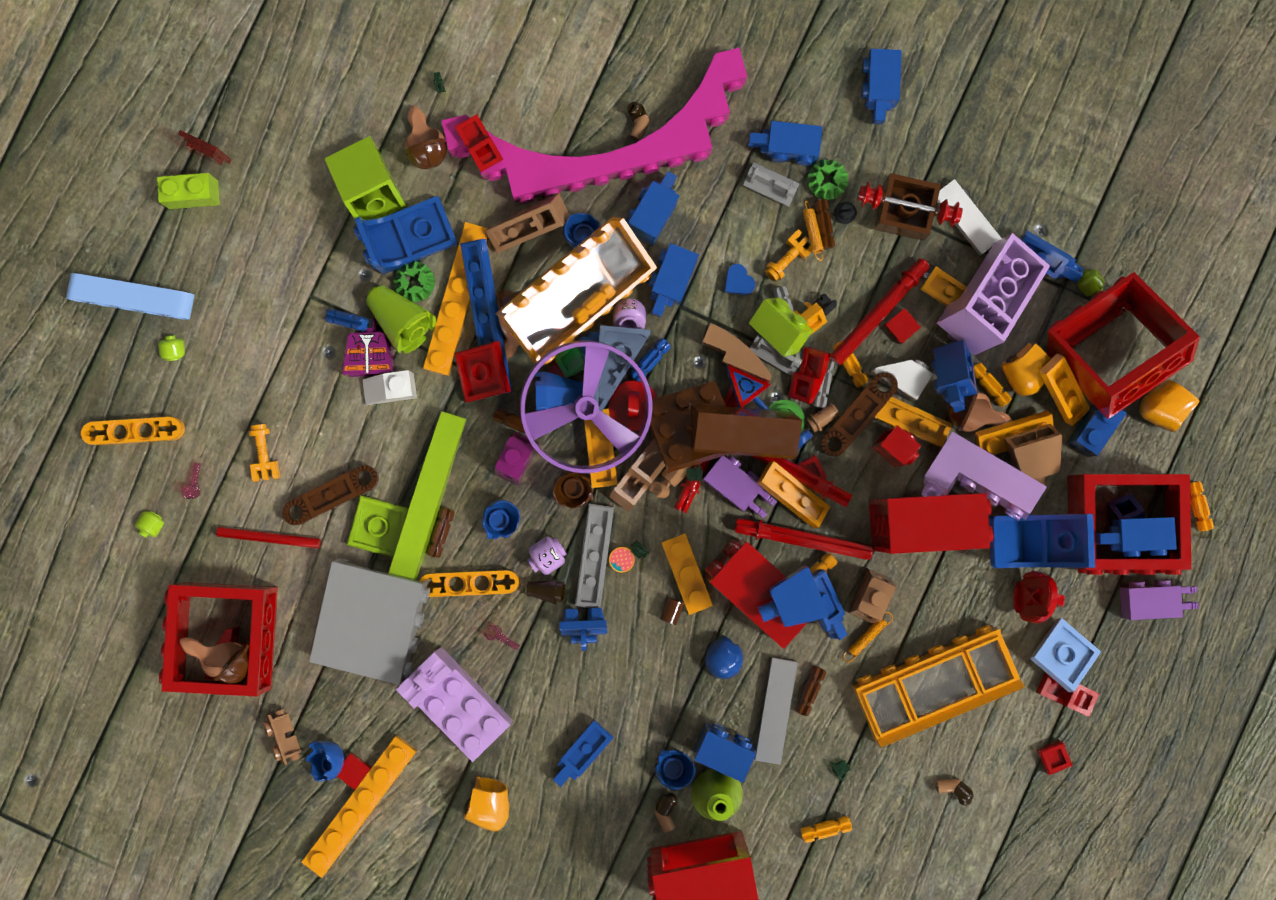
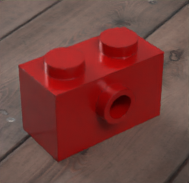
M896 425L887 428L871 448L893 467H899L907 464L911 465L919 456L917 450L921 445L911 433Z

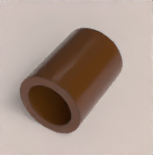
M667 597L660 620L677 625L684 603Z

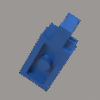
M1026 230L1020 240L1050 265L1046 274L1054 279L1057 277L1063 279L1065 276L1077 283L1083 276L1084 268L1075 263L1076 259Z
M818 569L812 576L829 614V617L819 619L818 622L824 632H828L831 639L841 640L847 636V632L842 624L845 612L826 571Z
M594 719L560 758L557 765L561 769L554 776L553 781L561 787L569 777L573 780L580 777L614 736Z

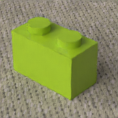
M209 173L157 177L159 203L168 209L220 205L218 180Z
M778 297L764 299L749 322L783 357L797 354L813 332V329L807 325L806 319L795 314L789 308V304L784 299Z

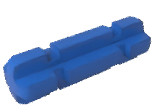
M333 309L326 310V316L324 317L326 322L361 331L367 330V324L369 323L366 317Z
M660 338L655 344V348H651L639 362L638 367L645 377L646 373L650 372L661 360V355L666 354L671 347L663 338ZM633 369L630 373L631 377L641 382L637 372Z

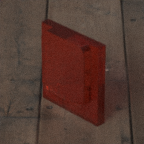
M179 131L178 135L187 142L185 146L197 155L221 166L223 161L230 164L232 159L218 147L186 132Z

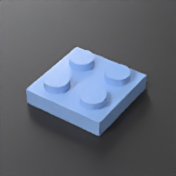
M1059 618L1054 622L1030 659L1068 692H1074L1101 651L1063 618Z

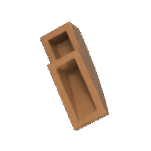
M710 323L701 345L725 354L721 362L722 365H730L769 383L772 375L757 355L740 339Z
M655 438L609 496L628 512L631 511L665 467Z

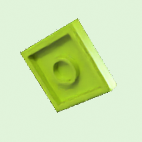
M360 495L347 545L394 557L409 508Z

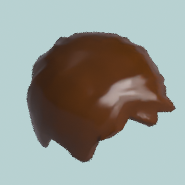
M563 471L553 482L552 494L554 500L559 505L574 509L594 498L590 479L583 473Z

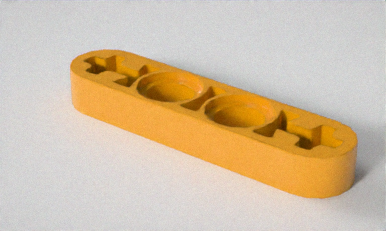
M174 417L95 421L83 426L81 437L84 442L92 445L173 441L183 436L185 426L180 419ZM171 422L172 425L177 426V430L173 431L172 435L171 432L160 431L159 427L171 426ZM148 423L152 427V433L144 438L140 434V428L143 424ZM118 425L125 426L127 431L122 439H118L114 433ZM94 430L107 431V435L91 437L90 432Z
M512 570L430 573L424 575L419 580L421 582L426 579L429 582V578H432V581L437 583L443 582L441 577H446L444 582L446 592H442L443 587L433 588V592H430L429 597L508 594L514 592L520 583L519 576ZM492 574H497L496 580L505 579L506 574H508L510 579L515 580V584L510 585V589H506L505 584H497L498 590H493L494 579ZM480 575L486 576L489 580V586L486 590H479L475 586V580ZM456 576L463 580L464 585L460 591H454L450 588L451 578Z

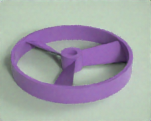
M573 341L550 350L531 368L524 381L520 395V417L530 443L548 462L571 472L595 473L617 466L629 458L640 446L651 422L652 396L643 372L625 353L611 345L598 341ZM586 346L583 394L578 396L573 404L525 414L526 394L534 375L540 367L562 351ZM609 351H613L625 358L635 369L642 382L645 392L646 409L643 424L638 435L600 411L598 403L594 399ZM580 417L584 420L591 419L621 454L597 465H571L548 455L534 440Z

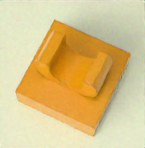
M805 302L804 305L807 310L802 314L797 310L794 313L806 319L807 325L813 329L811 333L813 334L826 324L827 320L823 309L817 303L811 305V303Z

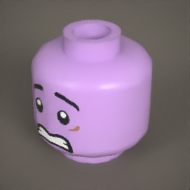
M628 298L617 303L613 311L614 327L645 328L646 310L641 302Z
M547 536L529 548L531 557L527 561L535 572L540 570L543 574L548 575L565 563L564 556L567 553L557 538L552 539Z

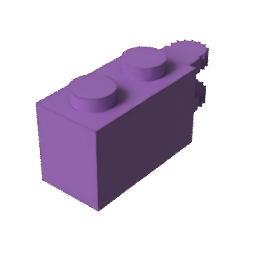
M731 455L727 458L721 456L702 480L742 512L749 507L764 519L767 513L752 501L757 495L761 496L765 502L772 506L777 501L757 484L759 480L757 475L751 471L746 474L739 468L741 463Z
M1171 580L1154 581L1155 585L1145 586V582L1139 581L1129 582V587H1120L1121 614L1124 619L1183 617V610L1199 608L1198 602H1182L1181 594H1193L1197 592V586L1171 585Z

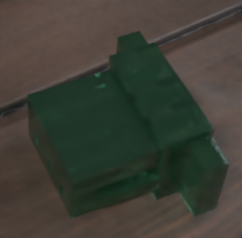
M435 72V80L433 81L436 91L438 93L446 92L440 72Z
M698 464L697 468L686 470L687 481L696 480L699 481V484L703 483L701 464Z
M637 540L631 545L633 547L631 552L638 559L642 556L645 558L650 553Z
M845 760L836 764L829 763L834 775L840 781L843 780V774L850 771Z

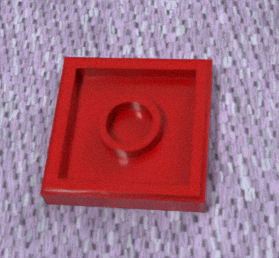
M499 341L454 353L465 403L511 392Z

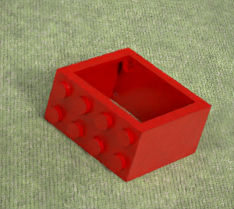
M1133 272L1127 277H1120L1105 292H1098L1086 305L1076 307L1070 316L1064 320L1054 322L1048 330L1047 355L1051 359L1056 354L1065 357L1082 393L1109 419L1193 362L1200 336ZM1129 310L1165 348L1108 386L1073 348Z
M1081 474L1067 476L1068 514H1093L1095 568H1077L1078 573H1086L1088 575H1103V573H1112L1114 575H1129V573H1139L1140 575H1155V573L1182 575V570H1192L1190 474ZM1096 486H1164L1165 518L1175 517L1177 549L1167 550L1165 559L1097 558L1095 526Z
M986 493L869 500L871 545L873 546V551L899 554L990 548V542L993 541V529L988 524V515L991 514V501L987 498Z
M741 539L737 541L731 540L722 550L725 553L719 561L714 559L706 567L705 571L707 574L705 578L779 646L785 649L808 622L784 627L779 616L763 622L757 607L772 601L767 589L786 576L747 541Z
M198 582L170 584L164 595L167 615L164 616L162 623L163 631H165V642L161 646V657L164 658L163 668L159 673V683L162 684L161 692L257 697L271 690L278 587ZM190 597L244 599L251 601L252 617L248 678H246L245 683L185 680L187 654L179 641L181 638H188Z
M742 831L651 848V857H647V880L650 896L653 895L652 900H759L751 857Z

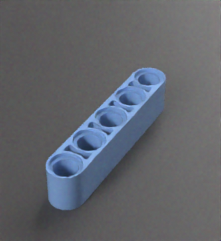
M70 273L66 299L183 320H190L195 296L183 291L77 273Z

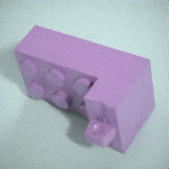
M1013 233L994 243L960 299L948 304L937 324L949 333L947 337L953 342L964 340L967 348L973 355H977L1005 342L1050 265Z
M952 432L924 476L925 487L921 495L923 497L948 495L958 480L961 482L960 486L971 493L974 491L986 493L992 506L1001 505L1007 509L1005 513L1016 520L1023 518L1026 520L1047 486Z
M442 647L426 659L396 689L414 709L418 706L472 762L513 721Z

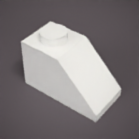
M909 360L874 368L869 375L874 377L882 371L891 372L898 381L896 392L913 402L918 399L933 373L928 371L929 366L922 361L915 360L914 362ZM883 377L878 380L892 388V381L889 378Z
M409 370L384 373L363 379L366 405L417 398L414 373Z

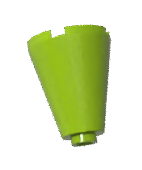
M383 285L375 286L367 293L366 304L398 353L401 354V351L407 354L416 350L428 339L425 336L427 331L430 329L433 332L436 325V317L430 311Z
M707 769L699 774L693 782L691 798L695 809L700 815L710 820L723 821L737 812L742 803L743 791L738 780L714 769Z

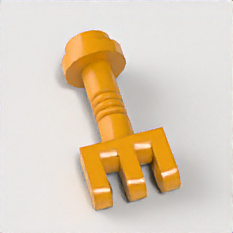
M799 229L787 240L786 243L791 247L787 253L776 263L769 262L766 265L767 269L764 272L770 280L774 282L781 280L784 277L783 270L798 255L805 260L811 254V245L807 250L803 247L810 240L807 236L800 242L796 240L802 234V231Z
M266 424L250 426L249 436H255L258 463L250 465L252 481L258 482L260 480L259 471H261L263 481L269 480V470L272 471L273 479H279L278 461L269 462L265 434H270L269 428L266 427Z

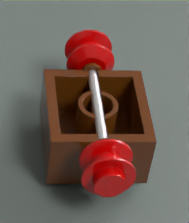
M892 173L886 178L883 189L881 184H878L876 188H871L869 181H867L865 186H860L857 201H861V207L866 203L871 204L872 210L879 206L874 230L922 241L931 233L934 216H936L939 225L944 221H949L950 227H953L955 223L960 222L963 208L959 207V202L951 206L948 204V199H945L940 205H937L941 184Z

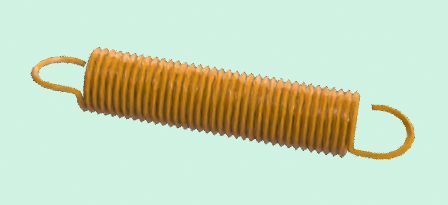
M805 201L806 209H804L803 214L811 248L816 256V254L823 252L824 248L815 211Z
M885 612V613H889V614L891 615V620H890V622H891L892 619H893L892 614H891L890 612ZM884 619L873 623L848 649L854 656L851 661L889 623ZM845 652V653L843 654V660H844L845 662H848V663H849V662H851V661H846V660L844 659V655L847 653V652Z

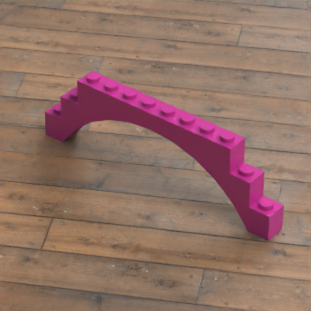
M740 48L715 53L701 85L684 108L662 128L637 143L603 154L582 157L549 156L521 149L488 132L504 160L480 173L483 179H488V181L502 179L503 175L507 174L515 203L529 204L534 202L535 198L541 196L547 198L557 193L560 195V192L566 190L577 192L590 184L602 186L608 184L611 179L619 178V180H626L634 177V174L639 172L651 174L657 172L659 167L668 166L669 168H675L683 165L684 161L692 159L693 162L706 160L708 155L712 153V144L707 125L710 124L711 127L720 126L729 118L730 111L724 90H728V92L737 91L746 84L747 74ZM468 115L441 120L448 150L452 157L464 158L470 156L468 149L455 129V126L470 118Z

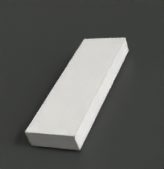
M955 179L940 190L937 201L939 205L945 199H948L949 205L954 206L956 202H959V207L963 208L961 220L959 223H955V225L979 256L991 248L995 242L1002 239Z

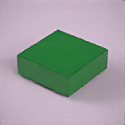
M579 347L562 351L554 358L568 379H571L584 369L585 356Z

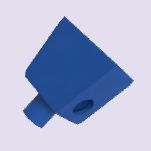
M808 566L799 568L768 588L767 590L772 601L757 607L763 622L779 616L784 627L829 617Z

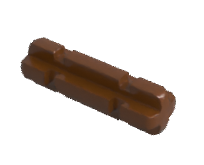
M820 199L814 202V210L817 213L816 220L824 250L834 248L835 241L834 236H831L833 229L830 213L827 212L829 209L828 200Z
M500 408L495 410L493 415L495 422L505 423V426L525 433L520 416L512 413L507 414V411Z
M441 508L438 516L440 519L436 522L431 537L432 544H429L427 549L429 556L439 558L442 554V544H445L451 526L449 522L453 520L455 514L451 509Z
M818 666L812 667L810 672L811 678L807 679L800 696L801 702L798 701L795 708L798 714L803 716L809 715L812 709L810 705L811 703L814 704L821 687L820 682L824 680L826 671Z

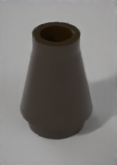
M559 579L528 581L526 595L528 597H534L555 605L557 602L563 603L565 598L566 584L565 582H560Z

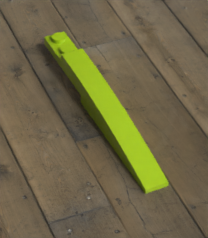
M441 411L388 574L417 580L429 546L466 418Z

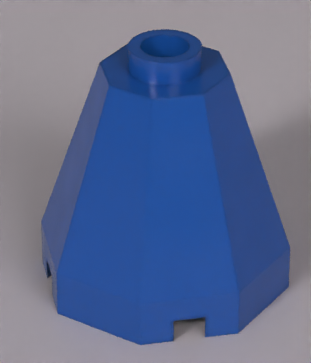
M537 372L535 374V380H540L535 381L536 411L573 404L575 399L583 394L582 382L548 372Z

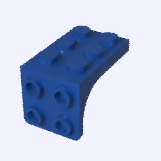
M439 196L382 218L363 220L360 216L354 218L357 225L353 226L358 240L362 241L366 247L363 250V254L368 265H372L374 270H379L383 275L401 268L405 264H411L414 261L458 245Z
M1093 514L1029 515L1026 520L1023 518L1016 520L1011 516L990 517L989 526L993 529V541L990 542V559L993 568H1095Z

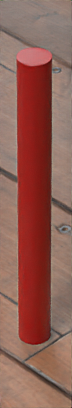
M218 527L216 532L217 537L317 549L321 545L320 538L226 527Z

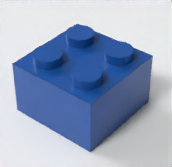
M712 722V725L705 723L693 749L694 760L743 783L756 756L750 739L739 733L733 736L726 731L727 728L718 723Z

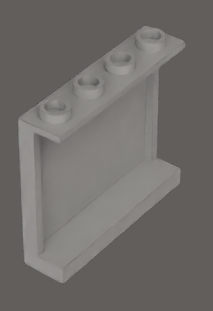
M342 558L332 561L309 662L400 685L412 672L413 663H410L411 654L416 652L419 639L415 638L417 628H421L424 620V613H421L423 603H427L430 594V588H427L428 580L424 579L420 582L348 564L349 560Z

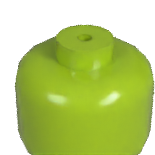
M1084 270L1083 276L1076 284L1085 296L1090 297L1095 296L1104 289L1105 280L1098 270Z
M166 335L165 339L158 342L160 357L165 361L179 360L185 355L184 340L175 338V335Z
M152 511L142 512L135 522V527L139 530L138 534L144 538H147L148 535L157 537L164 525L162 517Z

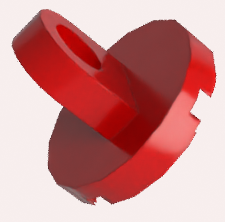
M633 380L620 384L608 403L610 417L632 432L640 431L645 416L642 403L646 402L642 382ZM650 387L652 400L658 398L654 390Z
M1038 571L1027 572L1022 576L1021 582H1017L1014 588L1013 607L1023 621L1036 624L1045 622L1052 616L1056 607H1065V596L1058 594L1054 579L1047 573Z

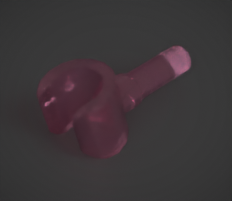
M194 463L191 483L189 485H182L181 494L183 498L194 499L200 495V487L198 485L200 463Z
M489 625L496 630V635L492 637L484 633L486 639L499 640L515 650L518 649L520 645L502 634V629L498 625Z

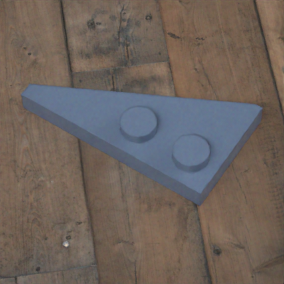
M600 325L599 342L619 349L634 361L649 337L650 330ZM609 351L594 395L600 411H603L631 366L625 358L613 351Z

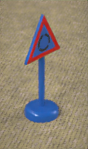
M726 365L739 408H743L753 400L760 409L770 410L758 395L770 387L771 384L730 365ZM804 430L800 433L798 450L813 437L809 430Z

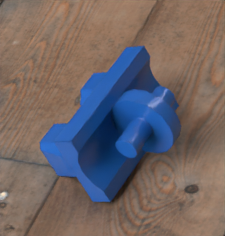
M602 608L588 609V621L578 620L577 609H565L563 622H559L561 636H571V644H581L582 651H587V643H597V635L607 634V622L604 620Z

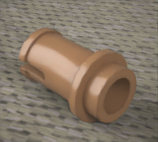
M830 403L816 414H809L806 423L813 433L816 431L821 432L822 427L839 418L840 414L837 408Z

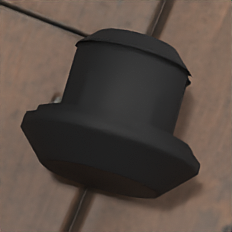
M843 201L834 209L835 219L842 224L851 223L857 215L855 206L850 202Z
M822 294L820 299L818 298L815 301L823 309L825 316L837 306V300L831 301L827 294Z

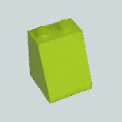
M371 136L324 158L340 196L354 218L360 216L363 220H373L407 208Z

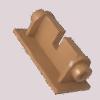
M281 709L274 712V718L271 717V714L265 715L267 721L263 722V726L267 736H272L275 746H272L271 749L276 762L281 761V764L287 765L286 758H290L291 762L300 759L299 753L302 751L296 735L288 738L285 737V733L294 729L289 713H285V710Z

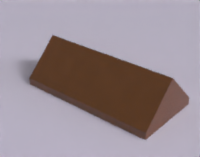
M691 404L693 452L797 458L802 419L794 412Z

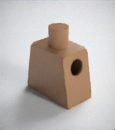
M1051 424L1004 438L1014 468L1047 486L1046 476L1060 471L1062 434Z
M867 569L848 613L872 624L881 621L896 589L893 580L871 569Z

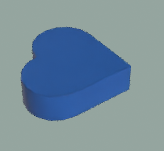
M732 265L727 272L724 293L737 295L751 294L755 288L754 279L747 275V270L743 265Z

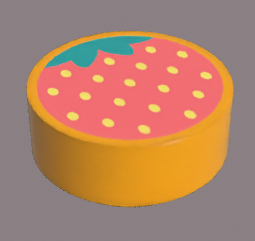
M617 547L609 556L610 566L613 570L620 573L629 571L635 562L633 552L627 547Z

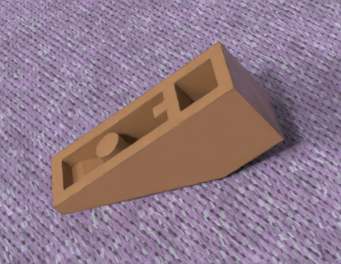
M557 193L486 229V233L496 252L499 253L563 226L570 214L561 196Z

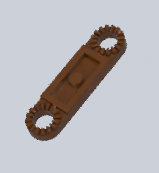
M888 371L877 373L822 438L821 445L827 455L835 457L843 454L895 394L898 388V381L894 374ZM883 377L889 378L892 381V388L886 392L880 391L877 387L878 380ZM830 437H837L841 440L842 446L838 450H832L828 447L827 441Z
M359 466L287 502L283 507V518L290 525H302L374 489L379 482V474L371 466ZM363 471H369L372 476L371 483L366 486L359 482V475ZM294 505L300 506L303 511L302 517L298 520H294L290 516V509Z

